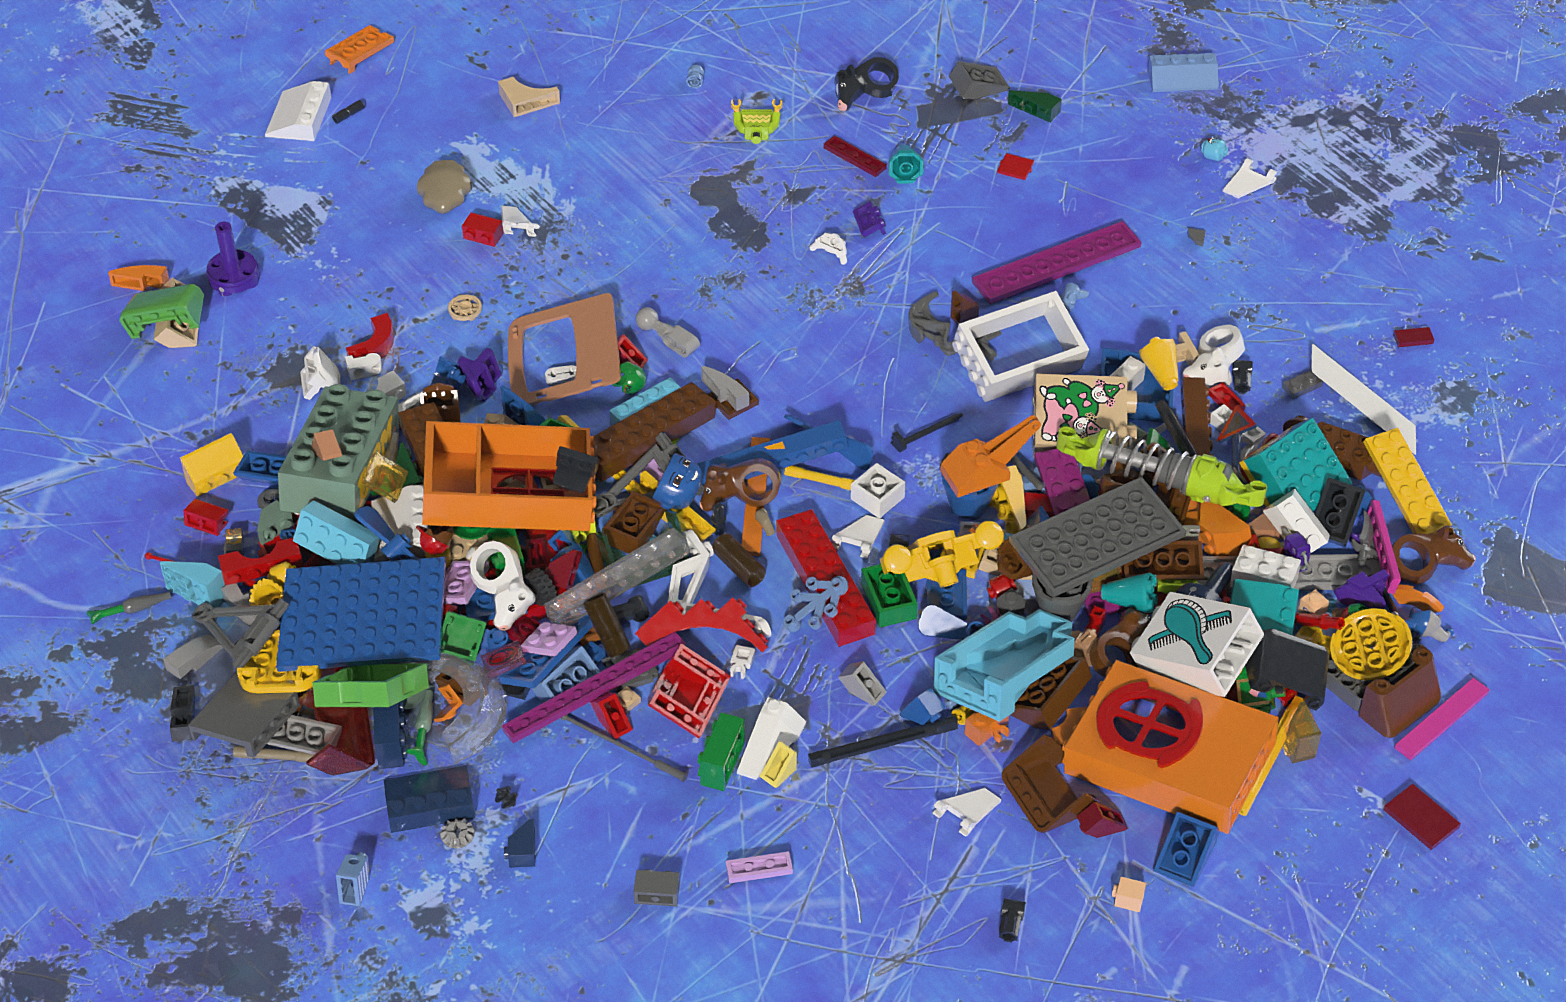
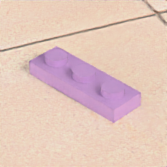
M789 851L726 861L729 883L793 874Z

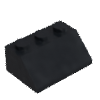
M1329 477L1315 516L1329 533L1328 542L1346 547L1366 490Z

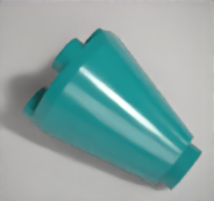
M1144 573L1102 584V600L1150 613L1158 603V596L1154 594L1157 576L1151 573Z

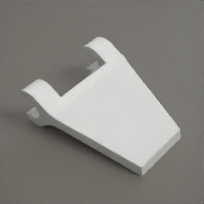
M1247 158L1240 170L1223 189V192L1240 198L1276 181L1274 176L1277 174V171L1270 169L1265 177L1252 171L1253 167L1251 164L1253 160Z
M501 207L502 225L505 234H513L511 228L526 229L528 236L536 237L534 228L539 229L538 224L531 223L517 207Z
M865 515L833 535L831 539L832 545L837 551L840 549L842 542L860 546L862 550L860 557L868 559L872 546L885 520Z
M986 788L937 801L934 804L936 810L933 811V814L941 818L946 810L959 817L963 820L960 823L962 828L959 832L966 837L975 825L1001 802V799Z

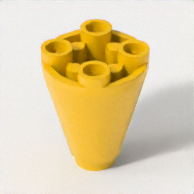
M1154 337L1149 341V344L1139 350L1140 357L1164 390H1172L1178 386L1177 348L1174 339Z

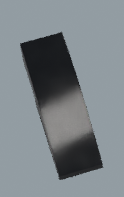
M194 685L173 687L170 707L172 742L192 740L188 725L195 718Z

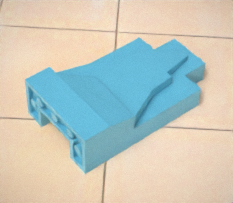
M1038 609L1026 618L1008 611L935 657L934 692L1000 722L1015 711V703L1031 683L1074 656L1075 638L1071 637L1072 622L1041 609Z

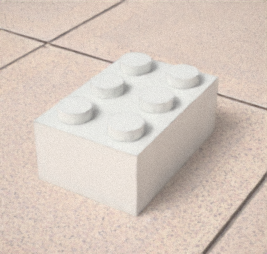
M1243 545L1232 569L1230 587H1233L1234 579L1281 584L1294 588L1299 576L1301 560Z

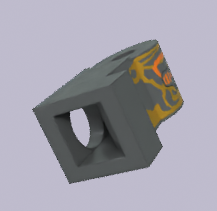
M242 528L226 529L224 554L238 551L244 556Z

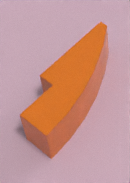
M129 266L108 272L111 286L145 291L147 286L161 288L169 281L166 266Z

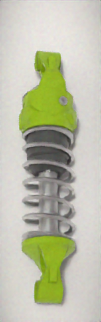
M1061 427L1059 429L1057 449L1065 454L1074 456L1085 467L1101 470L1107 459L1113 460L1109 471L1111 474L1115 470L1116 462L1127 464L1124 472L1125 478L1128 477L1130 466L1141 468L1138 478H1143L1145 470L1155 472L1153 486L1157 484V481L1165 483L1167 490L1171 489V487L1179 489L1182 494L1190 496L1193 501L1200 503L1210 502L1221 506L1238 503L1251 507H1260L1264 504L1267 485L1264 482L1252 481L1250 484L1243 485L1234 474L1231 465L1218 461L1214 456L1203 454L1202 456L1194 455L1190 457L1188 452L1183 454L1175 453L1172 447L1162 454L1159 444H1155L1147 455L1146 441L1141 440L1138 442L1133 450V440L1129 435L1119 445L1117 432H1112L1108 429L1103 428L1096 434L1085 438H1080L1076 434L1075 429L1071 427ZM1115 435L1116 442L1115 445H1112V438ZM1129 439L1130 448H1123L1125 442ZM1143 443L1144 453L1137 452L1138 448ZM1158 448V457L1151 456L1154 450Z

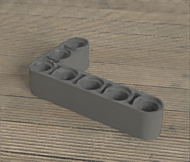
M1412 644L1410 655L1403 666L1393 674L1382 679L1394 685L1412 672L1415 663L1412 660V654L1420 644ZM1329 660L1326 687L1352 709L1360 712L1366 686L1374 680H1364L1362 682L1359 679L1352 678L1339 670L1333 660Z

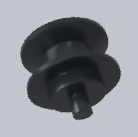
M510 786L496 789L495 802H502V809L516 805L517 793H510Z

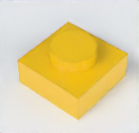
M646 470L640 473V485L648 493L656 491L658 481Z

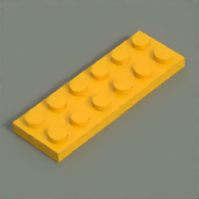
M1399 428L1366 438L1363 441L1413 534H1432L1444 526H1452Z

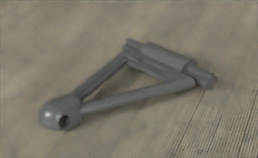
M661 432L655 437L664 450L663 452L654 444L607 493H602L596 497L595 517H603L612 512L614 507L621 506L627 498L616 500V496L653 459L663 473H665L674 453L686 457L677 444H672L665 432ZM702 484L696 496L702 495V492H704V487ZM655 491L642 495L652 499Z
M279 599L276 605L213 608L210 604L204 602L194 610L191 617L198 623L206 626L234 659L232 663L234 667L244 668L252 655L257 656L280 625L278 620L289 607V604ZM257 615L254 622L236 645L215 623L217 617Z

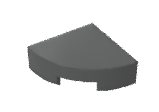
M1188 228V237L1196 245L1203 247L1206 230Z

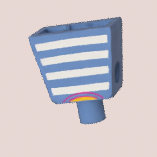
M358 852L356 855H346L336 874L339 904L361 906L369 881L368 856L363 852Z

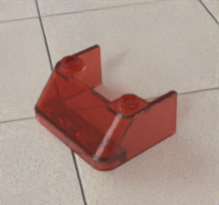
M313 688L298 699L299 703L314 709L317 721L342 726L337 746L326 745L306 761L308 766L335 776L366 770L375 763L367 707H315Z

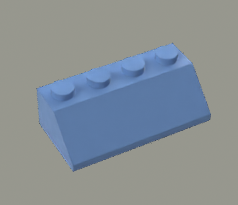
M1215 53L1149 56L1148 75L1152 92L1218 90V63Z

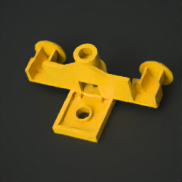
M984 521L978 525L975 533L956 538L954 530H949L920 538L907 548L902 545H892L886 549L884 556L879 560L884 574L888 572L895 574L905 573L908 582L926 578L938 582L940 588L947 587L959 582L957 573L961 568L979 564L975 552L976 549L994 550L998 548L1003 542L1004 533L996 522ZM944 547L946 556L931 560L929 551Z

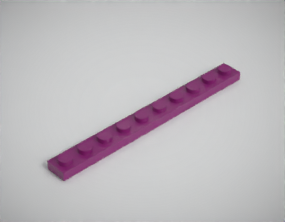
M674 632L503 724L502 731L514 744L670 659L681 643L686 646V643Z

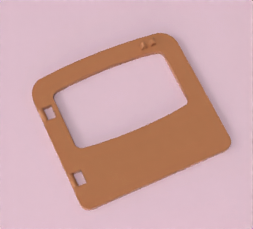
M604 293L515 319L509 326L508 368L511 391L531 406H534L541 402H549L620 381L621 370L614 299L612 295ZM570 317L573 323L576 343L575 379L563 384L528 392L523 363L525 330ZM600 379H601V382H597V383H593V384H592V381H596V380H600ZM547 394L546 397H542V398H538V399H537V396H541V395Z

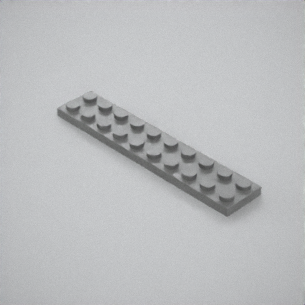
M1359 554L1310 555L1309 568L1306 571L1299 572L1294 588L1299 590H1334L1361 572L1370 577L1381 571L1378 556L1374 559L1373 556L1367 554L1365 566L1360 568L1357 565ZM1203 556L1204 580H1197V583L1205 585L1221 562H1228L1234 567L1238 556ZM1231 579L1225 586V591L1232 590V587H1230Z

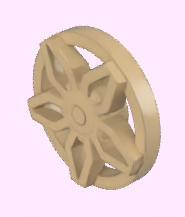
M459 295L448 304V312L454 320L473 321L482 311L481 301L473 295Z

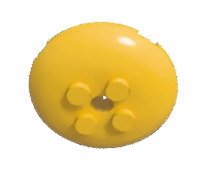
M1365 609L1351 614L1344 619L1345 626L1342 627L1343 629H1337L1331 637L1330 653L1335 665L1344 674L1359 680L1382 679L1393 674L1403 666L1412 649V635L1407 623L1399 615L1389 613L1385 609Z

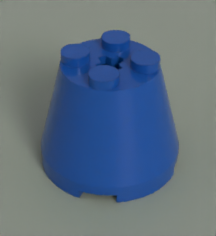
M942 475V483L951 513L963 518H971L972 520L979 519L985 513L999 485L997 484L957 498Z

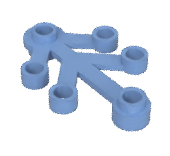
M836 576L831 581H818L814 577L808 578L806 586L810 590L814 591L817 588L827 590L821 594L802 593L798 589L793 590L790 598L795 603L801 601L810 603L795 615H787L783 621L784 627L789 632L798 631L801 627L800 620L815 609L814 616L808 620V625L814 630L819 629L822 625L823 611L828 617L836 616L839 597L848 590L847 580L842 576ZM831 597L830 604L825 606L826 600Z

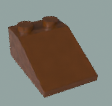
M633 491L604 526V544L638 557L648 545L666 509L661 506L660 502Z

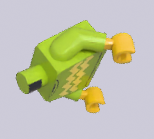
M732 99L731 108L734 110V126L741 134H744L746 140L759 144L761 140L769 139L770 134L779 127L781 114L779 110L783 107L781 99L778 106L775 105V99H773L774 112L773 109H741V112H739L741 100L738 99L739 105L735 106Z

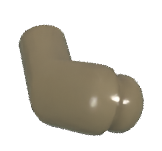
M763 508L757 510L755 519L763 527L766 535L771 536L776 532L769 519L767 510Z

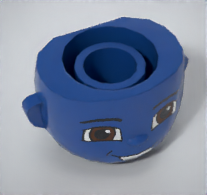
M674 453L652 499L660 502L664 509L680 510L687 508L693 502L702 484L703 473L701 468L692 460Z

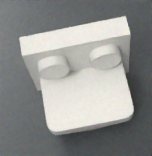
M313 346L304 357L305 367L300 372L303 397L309 400L319 392L321 387L340 384L338 368L319 347Z

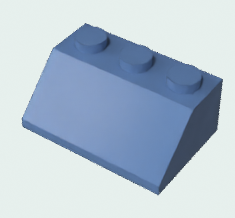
M582 646L573 647L538 686L531 689L539 700L544 703L600 673V670Z

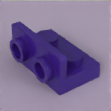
M869 201L853 210L863 237L877 230H880L883 235L886 234L884 229L886 224L883 218L880 217L882 213L878 206L874 207L872 202Z

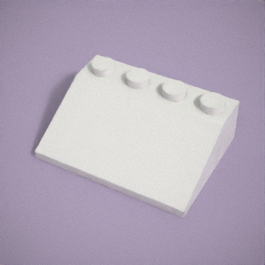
M312 81L283 91L265 137L315 141L331 100L329 83Z
M410 485L372 501V508L378 511L395 535L397 533L400 535L405 533L412 540L409 543L412 546L409 551L418 559L425 558V550L420 545L421 532L416 529V526L420 525L427 529L430 528V525H422L424 485ZM381 539L379 540L373 562L391 561L381 551L386 545Z

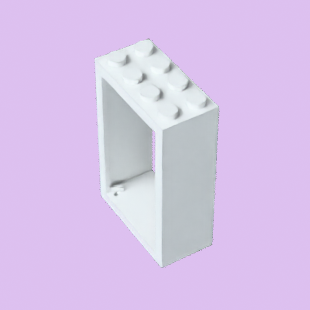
M1056 291L960 323L952 343L954 350L960 355L962 365L969 372L970 380L974 381L978 395L983 398L984 402L1035 385L1036 374L1064 375L1082 368L1089 352L1088 346ZM1044 315L1064 352L994 375L975 339Z

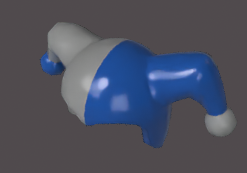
M1411 607L1409 618L1404 620L1411 632L1422 637H1432L1440 642H1446L1454 634L1452 628H1447L1446 631L1443 630L1441 627V616H1437L1431 610L1416 611V608ZM1392 612L1394 615H1399L1398 612Z

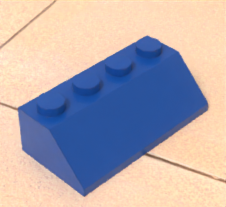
M247 450L234 470V476L251 482L279 485L278 472L287 456Z

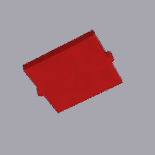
M1006 153L1003 160L1000 161L997 173L1026 180L1028 174L1032 172L1034 160Z

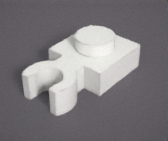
M735 646L731 658V677L734 676L735 672H741V679L745 678V668L751 669L755 656L754 648Z

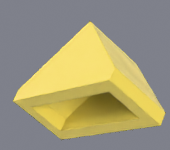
M779 741L760 777L777 788L797 770V752L782 741Z

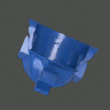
M440 356L431 385L436 383L451 385L455 390L459 391L466 376L461 374L455 362L446 361L445 358Z

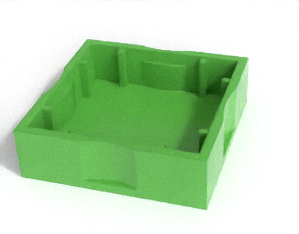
M426 663L351 666L312 682L315 707H390L429 688Z

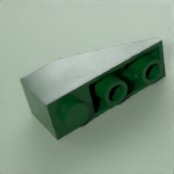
M1009 90L1008 105L1051 123L1061 112L1062 99L1049 93Z
M400 443L392 474L396 491L410 485H424L421 475H417L416 463L411 462V451L405 448L404 443Z

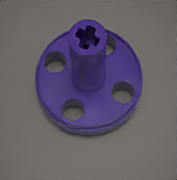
M225 221L219 222L215 226L220 253L210 259L207 264L206 274L208 282L214 290L218 291L221 296H230L256 287L258 285L259 268L252 254L236 249L231 224Z

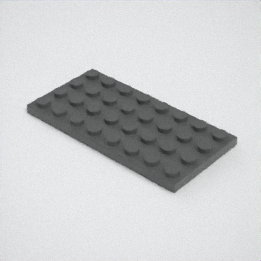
M1140 477L1011 535L1009 542L1053 598L1185 537L1187 531L1145 480Z

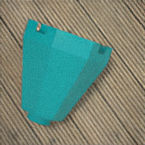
M899 145L889 158V176L893 177L899 184L914 183L918 176L921 177L923 175V158L908 145Z

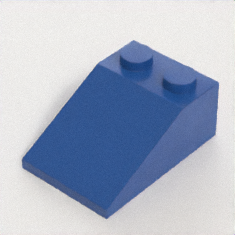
M504 385L500 387L504 415L519 425L539 426L545 421V418L529 403Z
M1177 812L1153 871L1194 887L1213 851L1220 833L1218 827Z

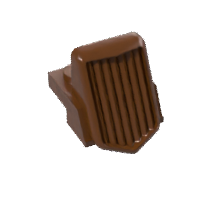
M436 383L423 389V393H420L421 406L434 402L443 422L461 423L459 396L453 386Z
M1026 525L1022 530L1031 527V525ZM1008 538L997 550L999 553L997 557L998 571L1008 578L1015 580L1031 576L1033 574L1032 570L1011 545Z

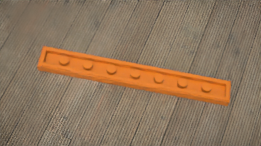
M751 437V447L769 442L770 438ZM767 474L747 480V489L752 493H766ZM745 503L742 546L752 556H761L763 527L755 519V513L761 508L765 509V507L757 508Z

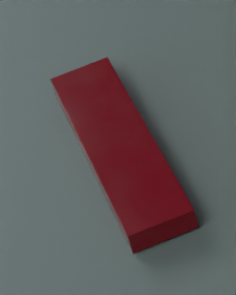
M835 135L824 143V149L874 177H877L887 169V164Z

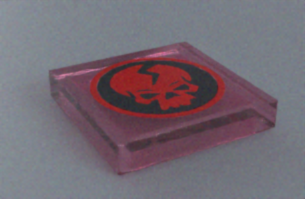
M518 640L481 655L486 674L490 679L527 663Z

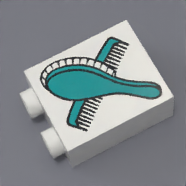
M1170 592L1162 605L1153 611L1151 621L1142 635L1133 641L1130 654L1138 668L1214 695L1225 697L1263 638L1264 633L1251 609L1248 607Z

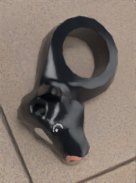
M874 57L855 69L851 64L846 70L837 72L834 84L835 93L838 98V109L840 111H848L852 103L864 93L874 98L892 96L899 79L897 66L886 58ZM881 71L888 76L890 83L884 86L877 85L870 80L868 73Z

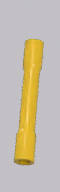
M793 465L786 467L784 472L786 476L812 480L850 491L851 483L855 481L845 477L840 478L806 470Z

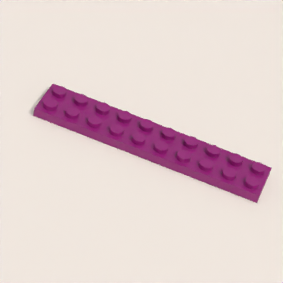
M1121 221L972 277V283L987 302L992 304L1140 248L1142 242Z
M1058 449L1034 454V459L1054 516L1090 500L1074 456L1065 454ZM1114 569L1093 579L1091 592L1084 602L1088 619L1094 606L1105 609L1106 615L1127 610V607L1109 603L1107 600H1102L1101 597L1102 584L1118 580Z

